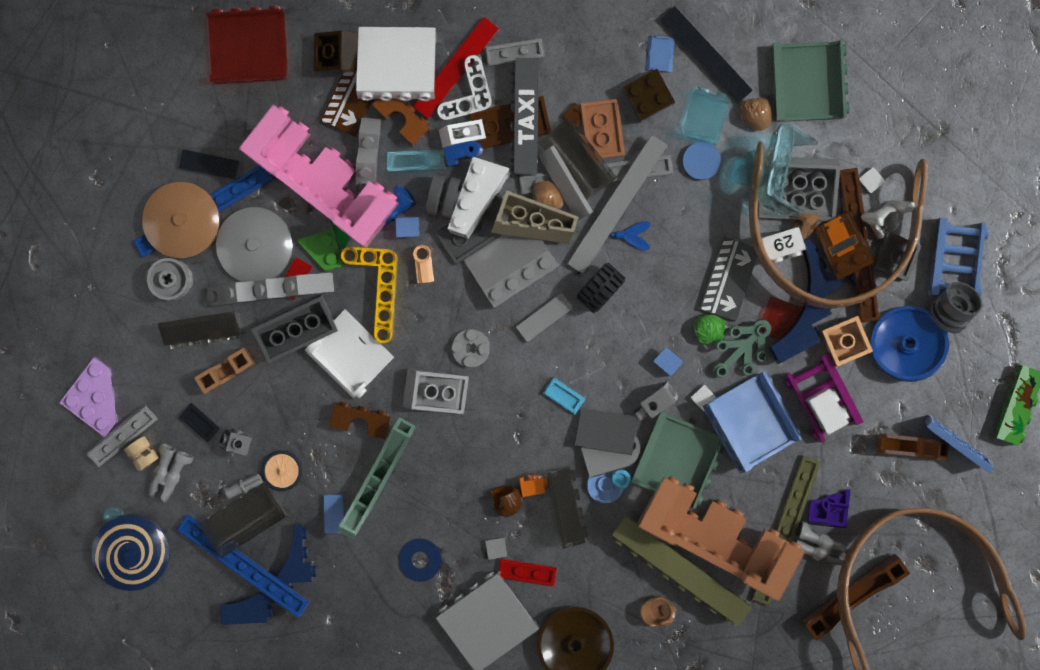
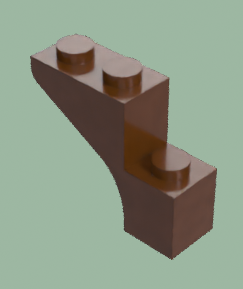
M880 433L877 441L878 453L947 460L949 443L945 440Z

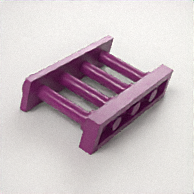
M828 353L819 356L821 361H819L818 365L794 377L788 372L785 374L787 378L784 379L789 390L793 389L809 419L813 430H811L813 437L821 443L826 442L823 436L825 433L818 427L805 399L824 388H836L839 394L837 396L840 400L837 403L838 405L845 406L849 415L848 422H853L854 425L864 422ZM821 371H827L830 377L827 379V382L801 394L797 386L798 383Z

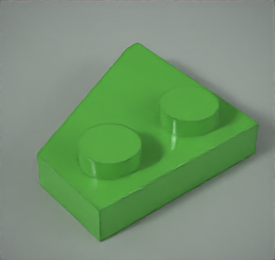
M334 229L298 239L300 245L325 271L344 266Z

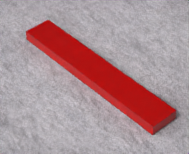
M484 17L435 78V99H430L429 101L418 100L413 107L429 119L465 74L466 58L470 55L479 56L499 31V28ZM474 58L470 59L468 67L475 61Z

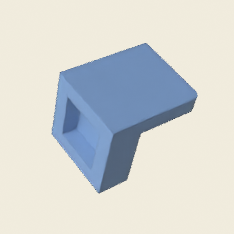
M419 217L395 218L397 238L418 237L420 235Z
M664 348L657 358L653 360L669 376H672L683 363L668 348Z

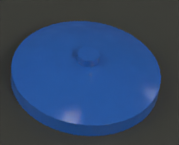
M916 306L898 307L884 314L876 323L871 336L870 345L873 350L871 353L878 367L888 376L904 382L921 381L934 375L944 364L949 350L948 333L938 327L933 321L930 311Z

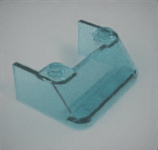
M791 124L780 125L769 138L759 189L758 201L760 204L778 215H804V210L782 199L793 146L818 145L819 143L818 140Z

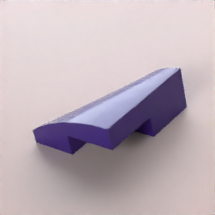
M846 489L838 494H832L824 499L810 502L808 524L846 528L851 489Z

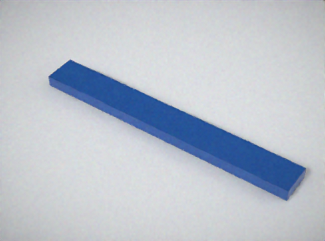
M259 165L212 193L211 196L219 212L273 181L274 178L270 172ZM145 234L133 241L142 258L156 251L147 240Z
M187 514L177 528L178 532L297 618L301 617L309 605L310 601L191 515Z

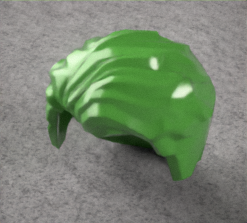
M710 313L701 314L693 323V330L701 343L707 345L716 343L718 339L725 338L727 331L726 323L716 315Z

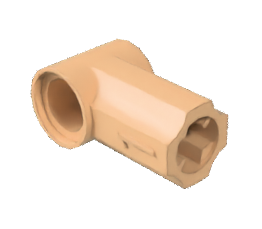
M426 245L417 246L413 252L417 283L434 281L432 252ZM420 248L427 250L428 256L425 259H420L417 255Z

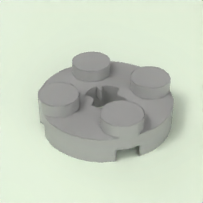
M474 329L460 332L454 338L452 344L455 360L466 367H477L483 364L490 352L488 338L482 332ZM468 343L476 345V348H474L476 349L475 353L466 352V345Z

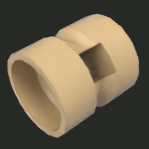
M145 436L124 449L128 457L134 459L133 464L138 472L159 459L155 450L149 448L151 444Z

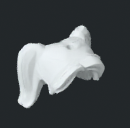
M890 200L881 209L873 213H863L861 219L870 224L877 239L884 238L886 231L893 232L900 228L903 221L899 220L898 215L913 211L915 205L914 202Z

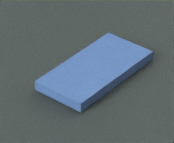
M931 415L925 418L924 421L927 428L986 472L990 473L994 469L989 458Z

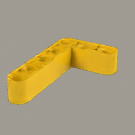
M346 247L341 252V259L344 263L378 266L374 338L379 343H388L393 336L397 254L389 249ZM350 250L355 253V258L352 261L346 260L345 257L346 253ZM367 252L374 254L372 262L368 263L365 261L364 256ZM386 253L393 255L394 259L390 264H386L383 260ZM385 272L392 274V280L389 283H385L382 280ZM384 291H388L391 294V299L388 302H384L381 299V294ZM383 310H387L390 314L387 321L380 319V313ZM382 329L388 332L386 340H381L378 336L379 331Z

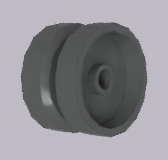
M434 173L425 214L435 216L439 211L440 205H442V218L451 220L460 195L461 179L451 177L447 187H445V175Z

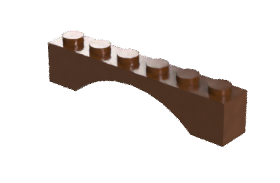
M893 554L848 586L850 611L871 596L895 585L910 574L896 554ZM837 595L801 620L816 641L830 632L840 621Z

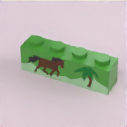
M1024 365L1018 366L993 435L994 438L1017 446L1024 441L1026 424L1029 425L1032 419L1031 410L1033 406L1037 405L1039 400L1037 394L1040 388V371Z

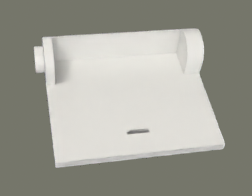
M344 309L334 320L338 331L309 344L304 351L353 399L356 396L361 398L367 391L365 387L386 367L394 356Z

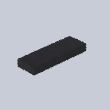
M183 149L179 168L236 180L240 161Z

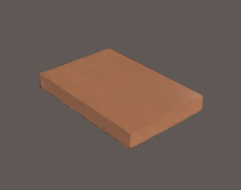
M618 98L580 103L587 161L625 156Z

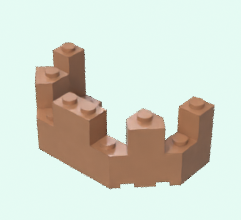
M669 476L668 479L663 477L654 496H651L637 523L638 526L672 545L677 544L739 577L747 585L779 601L805 553L801 550L802 546L794 541L788 542L779 537L780 533L770 528L769 531L763 529L754 548H752L747 540L741 537L737 540L747 520L743 517V512L735 508L733 511L727 509V504L718 499L716 502L711 500L701 520H699V515L689 510L697 495L693 491L694 487L685 482L681 485L679 484L680 481L672 476Z

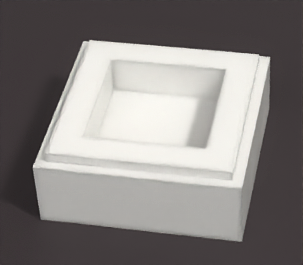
M874 167L859 178L860 183L869 194L886 182Z
M703 385L690 398L704 412L705 410L702 406L717 397L706 385Z

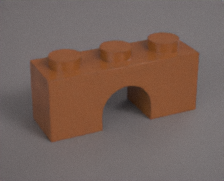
M377 99L372 104L386 120L395 113L405 116L406 124L399 132L413 146L430 131L427 127L429 123L422 116L418 118L414 114L416 110L409 103L405 105L400 99H391L389 101Z

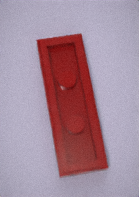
M501 558L499 571L503 579L554 587L557 567Z

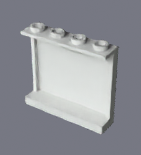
M359 27L356 84L358 99L365 101L372 99H381L383 101L400 99L402 101L419 99L421 101H429L430 99H435L436 27Z

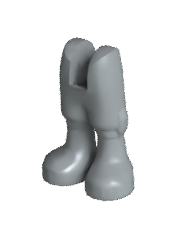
M162 443L159 447L160 463L153 471L154 476L150 485L149 497H155L161 484L165 488L160 501L166 503L179 482L181 469L184 465L191 464L194 456L183 451L176 453V448ZM175 455L172 468H171V470L168 472V471H167L168 465H169L171 459L173 458V456Z
M804 521L800 522L796 531V537L813 542L818 547L810 546L798 539L793 540L802 546L801 550L805 552L804 554L810 555L816 561H824L835 565H842L843 560L837 556L830 555L832 548L846 554L849 548L831 539L828 535L814 533L811 531L809 524Z

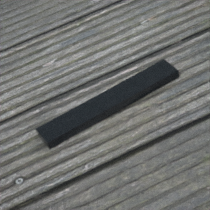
M675 6L660 19L738 104L753 91Z

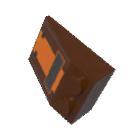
M850 211L815 228L838 280L844 279L876 263Z

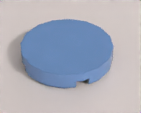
M701 141L693 143L687 148L683 155L682 163L684 170L692 178L705 180L717 173L720 168L721 157L715 146Z

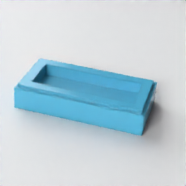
M556 378L552 379L543 393L573 414H576L585 400L584 397Z

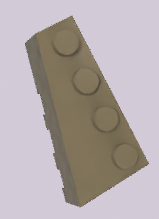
M506 190L491 233L569 244L579 217Z

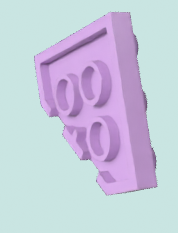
M94 357L59 403L105 437L118 422L111 381L112 375L111 369Z

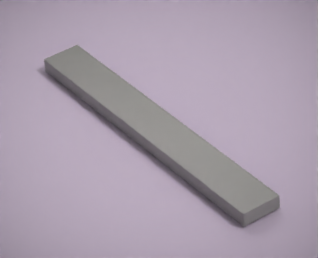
M653 135L650 136L568 261V265L584 274L667 148V144Z
M671 155L661 156L647 178L673 174ZM635 160L568 170L578 187L621 182ZM543 172L537 173V175L519 176L521 195L533 194V188L538 182H553L549 173Z

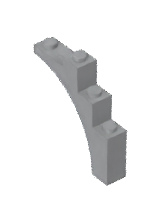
M332 273L308 274L224 284L207 288V299L209 307L266 299L334 292Z

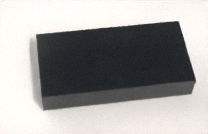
M193 403L179 416L206 442H209L221 428Z

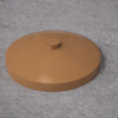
M173 182L160 187L150 196L143 210L142 225L147 240L157 251L172 258L185 259L201 254L214 242L219 231L220 215L214 199L203 188L188 182Z

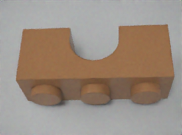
M242 348L227 357L223 362L194 377L203 394H208L256 363L248 349Z

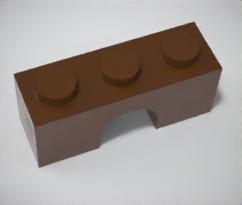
M342 401L339 404H334L329 427L349 431L352 421L356 418H362L368 424V436L387 439L392 416H388L387 411L377 410L376 413L370 412L369 407L358 405L357 409L350 407L351 403Z

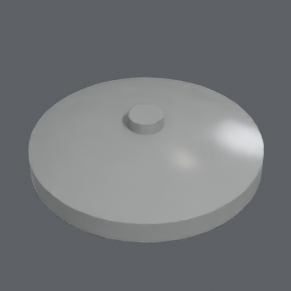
M248 207L234 212L223 222L217 234L216 252L225 271L239 281L248 282L272 279L279 276L288 266L293 252V239L289 227L276 213L265 208Z

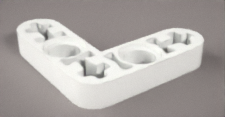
M470 55L465 60V69L472 95L441 103L437 109L440 118L448 120L486 110L491 106V95L482 61L478 56ZM474 58L475 61L479 62L476 65L477 71L481 70L482 74L470 76V72L474 73L472 67H468L470 59ZM476 77H481L484 81L483 86L480 88L473 86V79ZM486 88L487 92H483V95L489 101L486 102V106H482V104L477 102L480 100L479 93L475 95L474 91H482ZM463 100L470 103V108L467 111H461L459 108V103ZM456 102L458 114H454V110L450 111L448 116H445L444 113L441 114L440 111L443 110V106L447 105V108H452V103Z

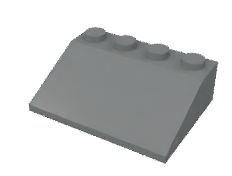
M763 156L758 218L800 220L798 216L802 212L809 215L815 213L820 217L819 221H830L836 218L840 176L839 160Z
M501 235L464 259V262L494 308L559 267L542 240L511 235Z

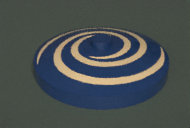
M128 514L111 519L99 530L92 545V561L98 575L107 584L120 590L137 591L151 586L162 576L169 561L170 549L165 533L154 521L140 515Z

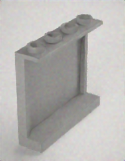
M499 570L496 573L493 571L488 573L484 577L485 581L482 583L476 582L468 588L469 592L465 595L461 593L453 599L454 603L450 606L446 604L438 610L439 614L436 616L437 621L473 670H483L539 630V624L525 610L501 577Z

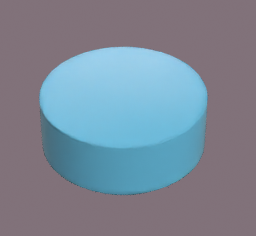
M617 470L612 475V483L618 489H625L631 483V476L626 470Z

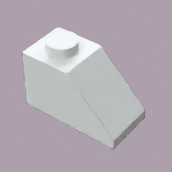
M482 119L447 125L439 129L443 148L486 138Z

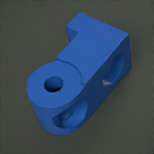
M468 141L444 147L448 166L460 165L459 159L479 157L483 152L481 143Z

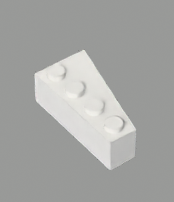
M476 157L472 158L448 226L450 233L469 239L482 216L492 204L493 199L511 175L509 168Z

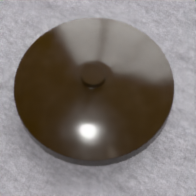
M571 606L556 611L543 623L537 638V652L545 670H606L613 657L614 640L609 625L598 613L585 607Z

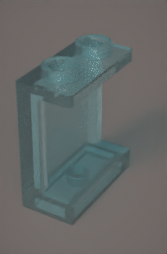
M703 87L694 89L680 135L718 145L727 110L731 99L727 98L728 95L717 92L715 95L709 93V89Z

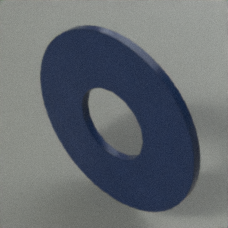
M427 539L411 540L402 548L399 555L401 571L413 581L423 582L430 580L439 572L442 564L440 550L433 542ZM424 552L427 554L429 562L426 567L416 568L413 565L412 557L415 553Z

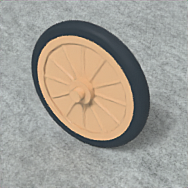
M276 451L265 459L262 465V476L265 483L272 489L287 491L299 483L302 476V466L299 459L291 452Z

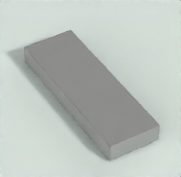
M542 38L485 47L488 67L515 63V57L545 58Z
M561 293L516 326V328L528 342L573 309L563 293Z

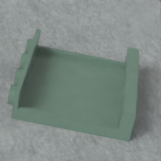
M843 39L833 42L773 43L771 45L775 122L843 119L847 117L849 102H846L845 94H848L849 89L848 83H845V75L848 73L847 64H844L847 48L846 44H843Z
M661 412L658 414L631 478V483L656 492L663 477L668 479L669 476H672L680 481L679 484L683 485L685 482L694 487L693 491L697 495L690 507L695 509L696 506L700 507L704 496L701 495L703 489L708 488L711 482V478H709L711 470H716L719 462L716 460L719 453H723L725 447L718 435Z

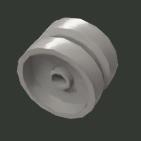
M171 258L160 259L153 263L148 270V288L159 299L179 300L186 296L192 288V272L188 265L180 260ZM169 276L173 279L172 283L168 282Z

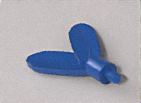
M639 222L625 231L611 233L610 236L616 239H624L638 249L649 250V244L636 235L646 231L650 227V222Z

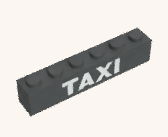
M515 57V63L511 65V74H515V82H511V93H515V101H511V113H515V120H511V132L515 133L514 139H511V151H514V159H510V170H514V175H537L539 58Z

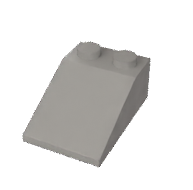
M408 368L403 406L415 410L464 414L469 376Z

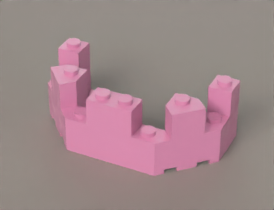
M273 105L239 149L367 248L385 225L386 219L397 207L398 203L395 201L397 197L390 191L383 192L385 188L376 181L374 184L369 181L358 196L349 189L345 192V187L356 175V170L354 169L356 165L348 159L343 161L339 158L341 154L333 147L330 150L325 147L311 165L310 162L312 160L305 154L301 156L297 154L298 150L310 136L307 132L309 128L301 122L296 124L287 116L289 112L282 106L277 108Z

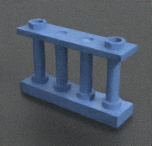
M948 218L937 219L928 295L937 296L939 292H942L951 284L943 283L941 280V274L948 271L973 274L971 287L981 296L982 285H979L983 248L984 240L988 238L989 229L986 228V223H979L977 229L952 226L948 223ZM954 233L977 236L976 248L949 245L948 242H945L946 235ZM951 252L975 255L974 267L946 264L943 261L944 254Z

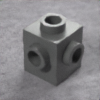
M232 428V431L225 429V432L220 437V448L225 450V454L236 457L237 454L247 456L252 437L243 434V430Z

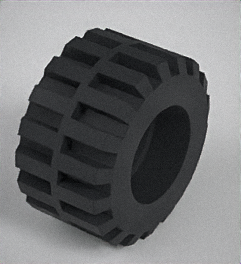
M609 262L605 263L579 291L576 298L592 313H596L622 286L626 278Z

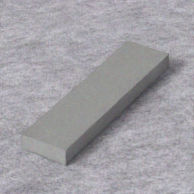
M553 145L538 154L572 214L578 216V220L592 213L591 207L555 146Z
M144 404L86 451V455L100 467L158 420L157 416Z

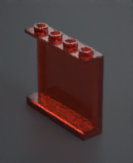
M269 6L268 9L261 10V7H250L248 11H242V8H231L230 12H223L222 9H213L211 13H206L209 24L210 82L212 84L289 80L286 19L283 8L280 9V6Z

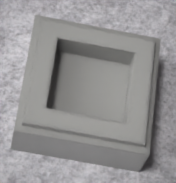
M504 537L485 540L489 560L508 556Z

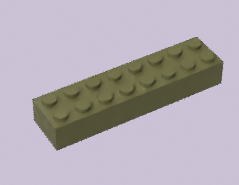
M625 513L611 531L612 538L620 546L627 545L631 554L637 558L639 556L645 558L643 560L645 564L652 569L655 567L660 569V574L666 579H674L676 586L684 592L688 589L691 592V597L699 603L702 601L706 602V606L716 615L718 612L721 613L723 620L731 626L734 623L739 626L751 610L752 606L746 600L660 538L640 528L637 522Z

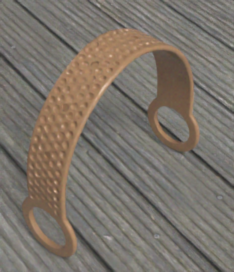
M758 142L752 171L749 226L754 250L768 276L783 291L795 299L808 305L825 309L843 308L863 302L879 293L894 281L909 262L919 238L927 186L926 160L920 159L916 167L912 189V202H914L915 208L912 211L909 239L904 254L895 270L880 286L865 294L848 299L828 300L806 293L789 282L774 266L764 248L758 225V199L764 146L763 142ZM920 176H921L920 193H919V198H918V188H919V181H920Z
M909 508L888 513L865 528L852 543L845 555L838 578L837 602L841 624L855 670H861L855 649L858 653L862 670H869L857 638L849 610L848 585L851 569L860 548L868 537L881 525L900 515L933 517L953 525L966 534L980 549L993 572L999 590L1002 610L1012 633L1019 640H1023L1026 637L1024 616L999 555L990 542L976 528L957 516L928 508ZM1007 596L1015 609L1019 629L1010 614Z

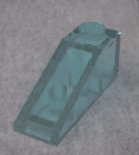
M445 151L388 152V171H445Z

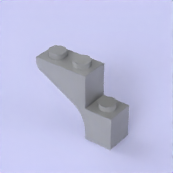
M361 119L359 149L356 159V191H362L369 181L373 184L376 181L381 119Z

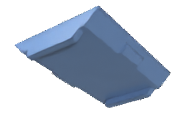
M648 36L645 70L653 71L658 69L660 72H672L675 38Z

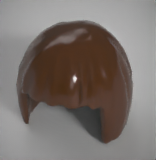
M501 486L491 491L495 503L493 509L498 515L510 517L519 512L523 499L518 488Z

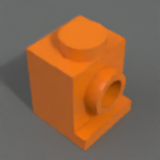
M538 474L527 476V480H524L523 476L519 477L522 497L544 494L545 489L548 488L547 477H539Z

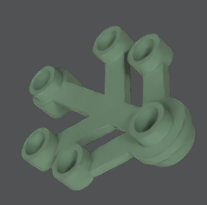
M760 319L755 321L752 326L732 325L729 328V333L732 337L738 338L741 334L750 335L746 339H718L716 341V348L720 352H724L728 348L737 349L724 362H715L712 367L713 373L719 378L727 376L730 366L744 353L742 371L745 375H752L755 370L752 365V344L756 340L758 350L755 352V357L760 362L768 358V354L765 351V337L771 332L769 322ZM761 327H765L764 331L759 332ZM734 329H738L736 334L732 333ZM721 343H725L724 347H719ZM764 353V356L759 358V354ZM746 367H751L749 371H745ZM720 369H725L724 372L719 373Z

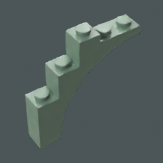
M400 417L398 418L367 478L337 529L338 532L353 540L355 539L399 461L416 426Z

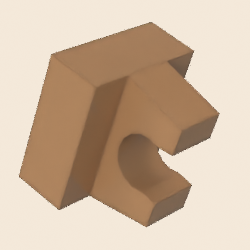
M802 212L798 218L803 223L798 220L794 225L795 228L799 227L804 239L814 231L820 219L815 213L809 215Z

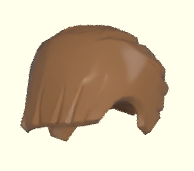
M753 98L745 100L741 104L739 116L753 130H764L773 122L771 107L767 99Z
M541 181L535 184L532 200L561 210L563 199L556 185L552 181Z
M657 595L642 605L640 615L646 625L667 627L675 618L676 607L667 601L666 598Z

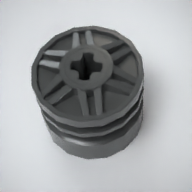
M953 282L934 301L930 308V313L938 327L949 333H960L981 311L983 307L982 299L978 292L970 285L963 282Z

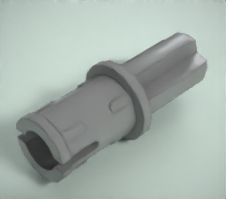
M259 474L245 480L240 479L236 484L224 488L228 499H231L239 494H246L249 489L262 484L263 480Z

